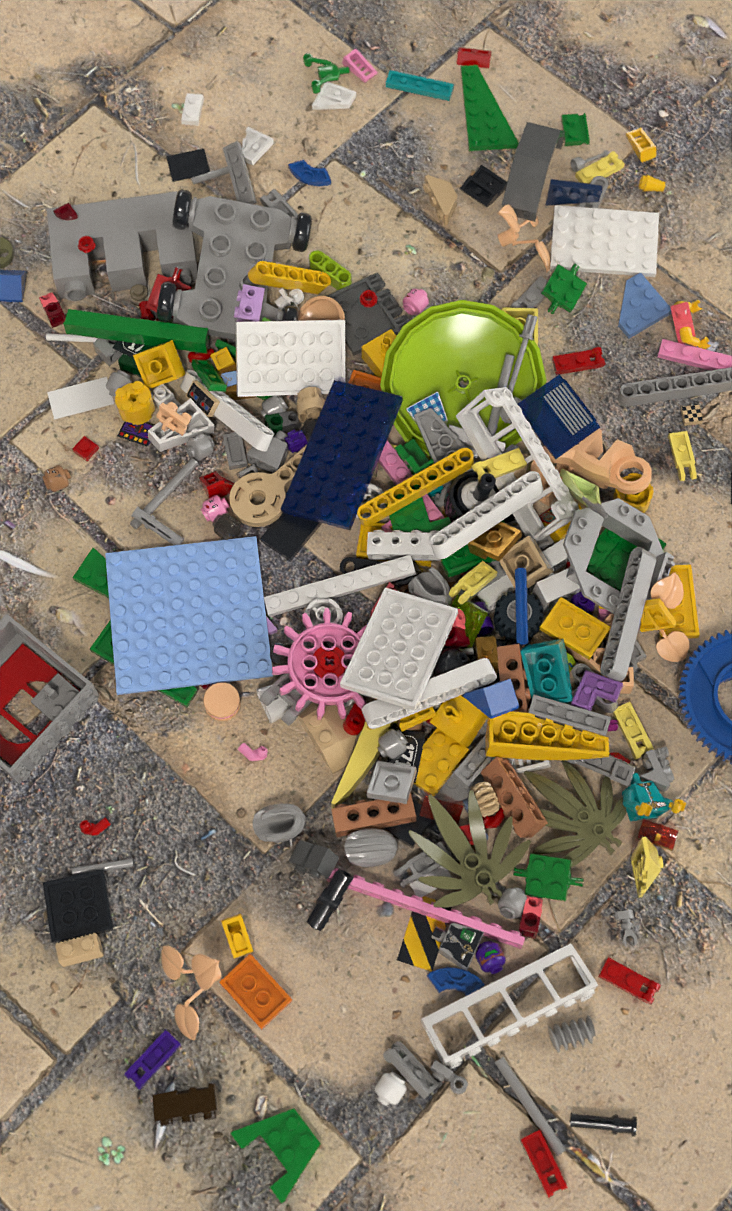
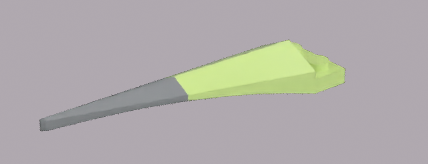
M562 469L560 476L573 498L606 519L608 513L601 505L599 486Z

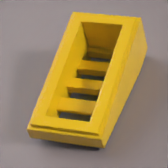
M642 128L626 133L627 139L641 162L656 157V146Z

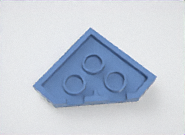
M642 273L628 279L625 285L618 327L630 339L672 314L670 306Z

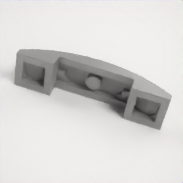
M611 755L605 758L565 760L610 777L611 780L626 786L630 785L636 769L633 765Z

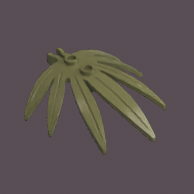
M562 760L561 763L569 781L586 807L570 792L552 780L529 771H525L524 775L548 801L573 819L570 820L557 813L539 809L548 822L546 826L577 833L575 836H564L547 841L535 848L533 854L557 853L579 846L564 857V859L572 860V868L588 857L598 845L605 847L610 855L615 851L611 848L610 843L615 844L618 848L621 846L622 842L618 838H614L611 832L623 820L627 810L623 806L622 797L611 813L613 790L611 781L607 776H605L601 786V810H598L593 794L583 777L569 762Z
M470 790L468 795V819L472 841L476 853H474L457 823L430 794L428 800L437 827L447 846L460 864L437 845L411 830L409 835L433 861L460 876L461 879L445 876L419 877L418 881L438 889H461V891L447 894L433 904L435 908H447L463 904L475 898L481 892L487 896L489 905H492L494 901L488 888L499 899L503 894L500 890L496 889L495 883L503 879L516 867L526 853L531 840H527L513 849L500 864L511 835L513 817L510 816L496 838L491 859H488L486 834L481 811L473 790Z

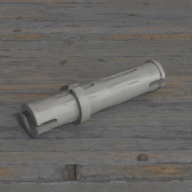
M137 507L131 517L144 524L146 529L150 528L173 545H181L185 539L156 520L154 515L151 516L140 509V507Z

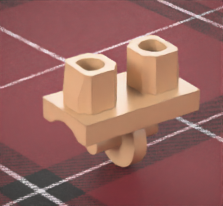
M172 401L168 404L162 403L156 415L163 424L161 429L164 432L171 429L173 432L176 431L183 436L187 431L192 416L187 412L179 415L177 413L178 407Z

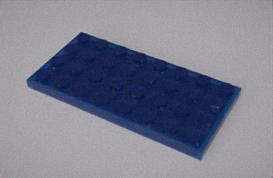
M334 380L280 510L290 515L351 530L357 510L361 506L402 404V396Z

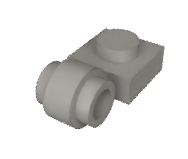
M434 1061L430 1069L433 1071L432 1076L441 1082L444 1080L450 1082V1088L453 1093L463 1094L468 1086L467 1080L462 1076H457L438 1061ZM461 1082L463 1087L460 1089L456 1088L455 1083Z

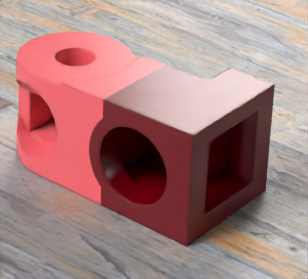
M53 292L39 297L51 327L54 328L62 325L66 318Z
M458 609V615L444 646L459 649L470 645L469 637H466L465 615L460 609Z
M526 896L527 899L518 932L522 934L521 936L536 939L543 899Z

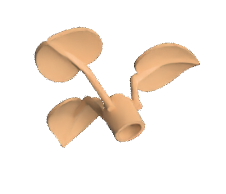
M509 204L503 206L498 214L507 221L511 228L498 234L500 244L505 247L511 243L513 246L535 243L547 273L550 270L551 256L545 244L537 239L517 241L520 228L530 220H525L519 225L517 215L512 206ZM538 217L535 222L530 221L533 227L538 226Z
M674 572L657 581L651 588V598H660L667 608L677 607L681 603L684 594L683 585L678 575ZM610 613L603 620V623L611 627L614 614ZM661 629L660 632L664 638L656 643L658 654L671 662H680L686 659L689 650L687 636L679 631H672L667 636L664 630Z
M165 945L162 947L161 952L162 967L165 974L170 979L177 980L180 978L181 973H194L196 975L195 979L200 986V989L185 1001L184 1005L178 1004L175 1009V1020L180 1031L187 1038L196 1040L199 1030V1018L196 1011L189 1004L204 990L210 989L214 982L221 979V971L218 967L219 960L209 958L203 954H197L192 958V969L185 970L182 968L184 961L181 954L175 948Z

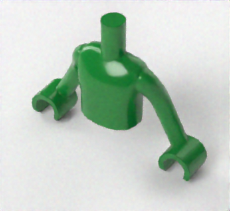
M309 53L303 56L306 67L312 66V62L325 65L318 66L319 80H313L311 83L314 94L320 93L322 84L328 81H338L341 74H349V67L338 68L336 64L325 59L314 58Z

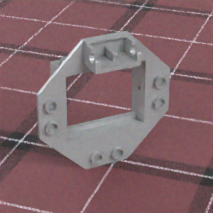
M619 498L601 503L603 509L608 513L606 519L590 508L575 511L563 542L570 561L566 578L579 585L584 597L615 614L620 591L586 572L601 526L656 556V563L646 600L652 599L650 594L652 586L660 579L669 576L671 567L675 564L673 562L674 556L668 552H663L650 517Z

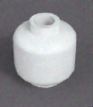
M393 1071L391 1073H384L375 1086V1092L378 1095L377 1100L386 1106L389 1103L392 1105L398 1104L407 1090L404 1084L406 1082L405 1079Z

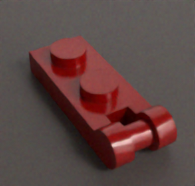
M595 347L592 350L553 356L552 362L556 375L604 367L606 363L605 359L602 358V348Z
M609 957L598 976L649 1005L653 1004L655 1000L654 995L661 987L659 983L642 976ZM642 985L648 987L646 993L640 991Z
M538 1130L520 1139L547 1198L553 1196L554 1192L558 1190L563 1191L567 1189V1184L541 1131ZM554 1175L556 1181L549 1184L547 1178Z

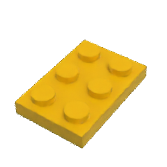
M560 597L539 630L555 640L563 639L565 646L590 660L611 627Z
M436 728L423 745L417 780L413 784L435 797L468 755L469 749Z

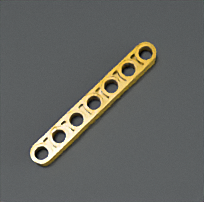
M461 448L364 503L357 510L360 523L363 526H371L470 470L474 464L472 450ZM463 457H469V458H470V459H469L468 461H466V462H465V461H461V458H463ZM452 466L453 469L451 471H446L445 467ZM431 475L437 476L435 480L428 479ZM414 485H420V486H421V487H420L419 489H417V490L412 489V486H414ZM398 494L404 495L402 499L395 498ZM382 503L388 504L384 509L379 508V505ZM364 513H371V516L368 518L362 517Z

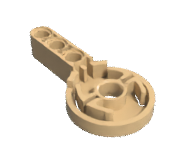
M315 443L307 444L272 474L255 472L241 477L233 485L229 497L234 516L243 524L252 527L267 526L275 522L284 512L286 506L285 493L310 472L313 460L320 454V447ZM302 465L301 468H296L295 466ZM285 476L289 477V479L283 480L281 478ZM256 496H261L265 499L261 505H254L251 501Z

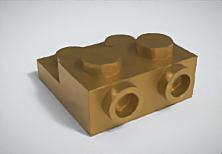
M499 522L469 542V551L483 559L490 557L500 561L522 537V532L510 525Z

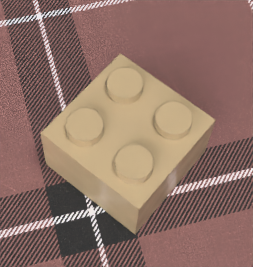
M530 536L516 543L499 561L514 588L515 569L526 568L527 588L554 572L536 540Z

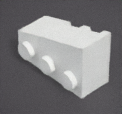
M191 398L177 409L179 415L187 412L192 416L187 431L183 436L176 431L173 432L171 429L164 432L161 429L163 425L161 422H158L148 430V439L159 452L187 443L190 438L200 433L205 435L214 433V424Z

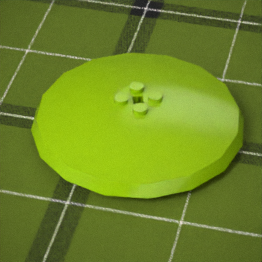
M458 300L429 307L403 325L386 352L380 386L387 416L406 443L414 439L424 454L430 457L420 430L407 413L406 408L438 392L448 420L446 426L449 428V424L462 428L456 415L484 390L496 389L498 387L506 355L515 357L507 388L509 387L523 338L519 337L524 329L520 321L494 305ZM528 340L512 392L513 398L517 397L527 403L526 420L530 423L531 427L541 413L547 381L540 348L534 340ZM460 381L468 383L465 388L459 386ZM484 397L473 408L484 402L486 398ZM490 404L479 411V415L486 427H488L493 407ZM501 416L499 417L495 434L511 425L505 423ZM515 428L499 438L498 441L504 442L506 449L512 444L514 446L522 441V438Z

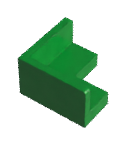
M414 439L403 446L400 444L395 447L396 453L413 476L435 464L433 459L429 461Z

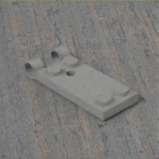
M329 641L323 643L326 648L333 647ZM346 659L344 664L348 666L351 660ZM311 660L304 662L306 667H313L315 665ZM286 673L268 688L259 700L268 706L279 695L291 706L281 718L283 722L290 726L312 701L308 700L304 708L298 712L295 708L297 701L302 695L296 689H293L288 694L280 695L279 689L291 682L289 674ZM328 678L325 680V683L330 686L334 680ZM313 679L305 681L307 686H314L316 684Z

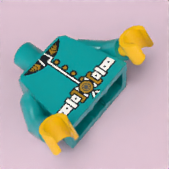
M638 773L633 774L630 786L622 791L623 806L626 807L630 821L657 819L669 809L676 814L684 811L686 802L681 799H675L673 803V800L664 797L654 782H642Z

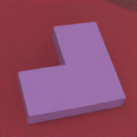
M586 670L571 702V706L591 711L597 696L616 703L623 683Z

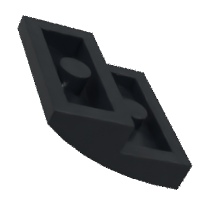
M481 164L473 176L470 175L466 179L460 190L487 208L505 191L507 181Z

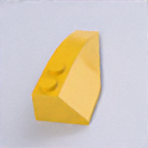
M511 711L492 719L488 717L485 756L524 760L609 757V737L586 730L579 731L567 724L564 726L553 723L554 720L547 718L543 720L531 713Z

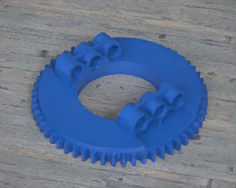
M725 630L723 636L717 633L716 638L711 636L709 642L705 640L703 646L699 645L697 651L694 650L692 657H689L688 663L684 666L685 670L681 674L683 677L679 681L682 685L678 688L681 691L678 698L683 699L679 702V706H683L680 712L686 714L683 720L689 722L686 726L687 728L693 729L691 735L696 734V741H702V747L707 746L709 753L715 752L716 758L721 756L724 762L728 759L732 765V720L724 713L718 699V686L723 682L732 680V630L731 634Z

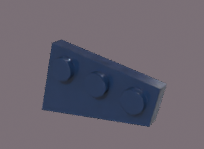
M551 179L545 206L599 202L603 186Z

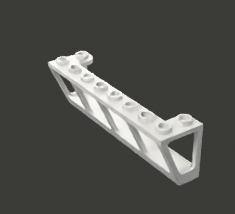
M507 387L484 390L462 409L456 417L482 461L501 455L502 453L496 444V440L516 428L531 454L525 459L526 463L528 464L534 460L550 486L541 495L513 513L525 536H530L536 541H540L571 522L574 512L579 510V506L569 493L568 487L560 478L559 472L550 461L549 455L545 452L540 440L531 429V425L524 417L521 408L515 402L511 391ZM484 397L486 398L484 402L473 408ZM489 404L494 407L503 406L512 422L511 425L494 436H491L479 415V411ZM514 472L495 478V484L500 491L517 479ZM553 492L558 500L551 506L556 519L545 527L533 508V504Z
M570 943L422 1018L421 1023L442 1065L453 1069L462 1064L461 1062L465 1055L469 1054L472 1057L482 1051L481 1047L487 1044L489 1047L496 1045L501 1041L500 1037L506 1034L508 1037H511L520 1032V1027L526 1025L528 1028L539 1022L538 1018L543 1015L548 1018L558 1012L557 1008L563 1005L565 1008H568L575 1004L576 1000L580 999L581 1002L590 999L593 997L592 995L595 993L598 984ZM570 957L586 987L564 998H560L543 970ZM537 973L555 1002L523 1018L505 989ZM500 992L517 1022L488 1037H484L468 1008ZM462 1011L479 1041L449 1056L432 1026Z

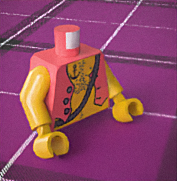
M699 300L692 303L687 301L675 302L670 308L678 343L698 346V348L702 349L711 347L708 344L710 340L707 337L700 340L695 336L691 313L702 310L698 306L701 302Z

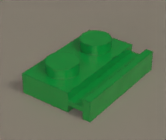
M583 113V115H561L562 131H565V146H578L584 143L589 145L590 138L586 113Z

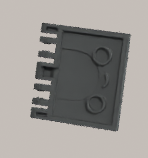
M374 273L327 295L336 300L344 311L345 343L353 356L362 353L361 346L390 329L397 336L403 325L409 322L405 315L393 319L402 314L403 310L399 307L398 302L389 289L382 290L386 284L379 273ZM366 290H371L377 295L376 305L370 308L364 307L360 303V295Z

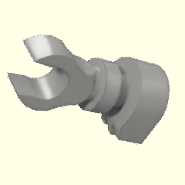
M667 747L654 750L669 783L673 782L674 776L668 766L670 763L669 760H666L669 756Z
M633 910L614 912L615 919L618 921L622 920V944L627 947L626 938L630 936L635 946L637 937L631 928L633 923L630 922V919H634Z

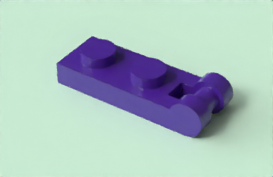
M165 1030L126 1071L124 1076L128 1080L131 1079L135 1083V1087L141 1090L181 1047V1044ZM140 1068L145 1071L142 1077L137 1073Z

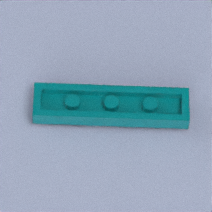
M393 70L389 71L385 82V87L446 101H450L454 90V84Z

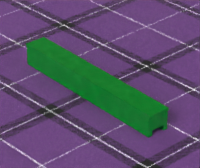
M68 309L65 322L63 323L66 334L157 346L173 340L175 348L178 350L206 354L210 339L208 328Z

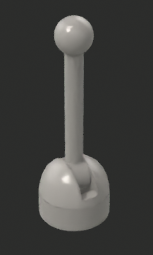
M605 150L602 154L586 160L581 157L573 158L570 162L571 168L574 172H578L585 167V163L608 156L609 151Z

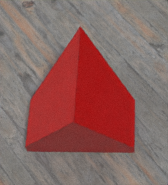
M217 471L199 477L208 499L214 495H218L221 498L230 494L235 484L220 476Z

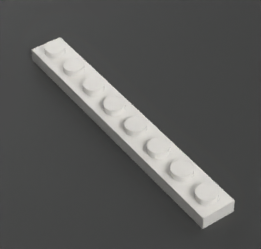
M407 555L264 597L269 617L306 607L315 599H334L416 575L411 555Z

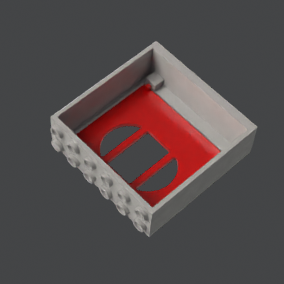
M6 614L0 620V715L27 736L30 742L22 744L12 743L0 734V756L12 765L10 767L0 759V768L20 784L22 781L27 780L31 771L44 761L45 755L57 747L58 741L70 733L75 722H79L84 717L85 711L97 703L100 695L88 679ZM23 643H25L27 646H29L32 650H34L37 654H39L43 659H45V660H46L48 663H50L53 667H51L50 665H48L44 660H42L39 656H37L34 652H32V651H31L28 647H26ZM58 673L60 675L63 674L78 686L81 691L75 687L79 693L53 722L50 720L38 735H34L4 710L6 705L20 690H24L32 698L37 695L27 685L28 683H49Z

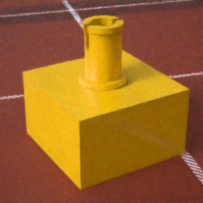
M392 329L361 346L362 359L372 372L382 378L386 352L396 338V334Z
M460 695L443 702L430 723L468 748L488 716Z

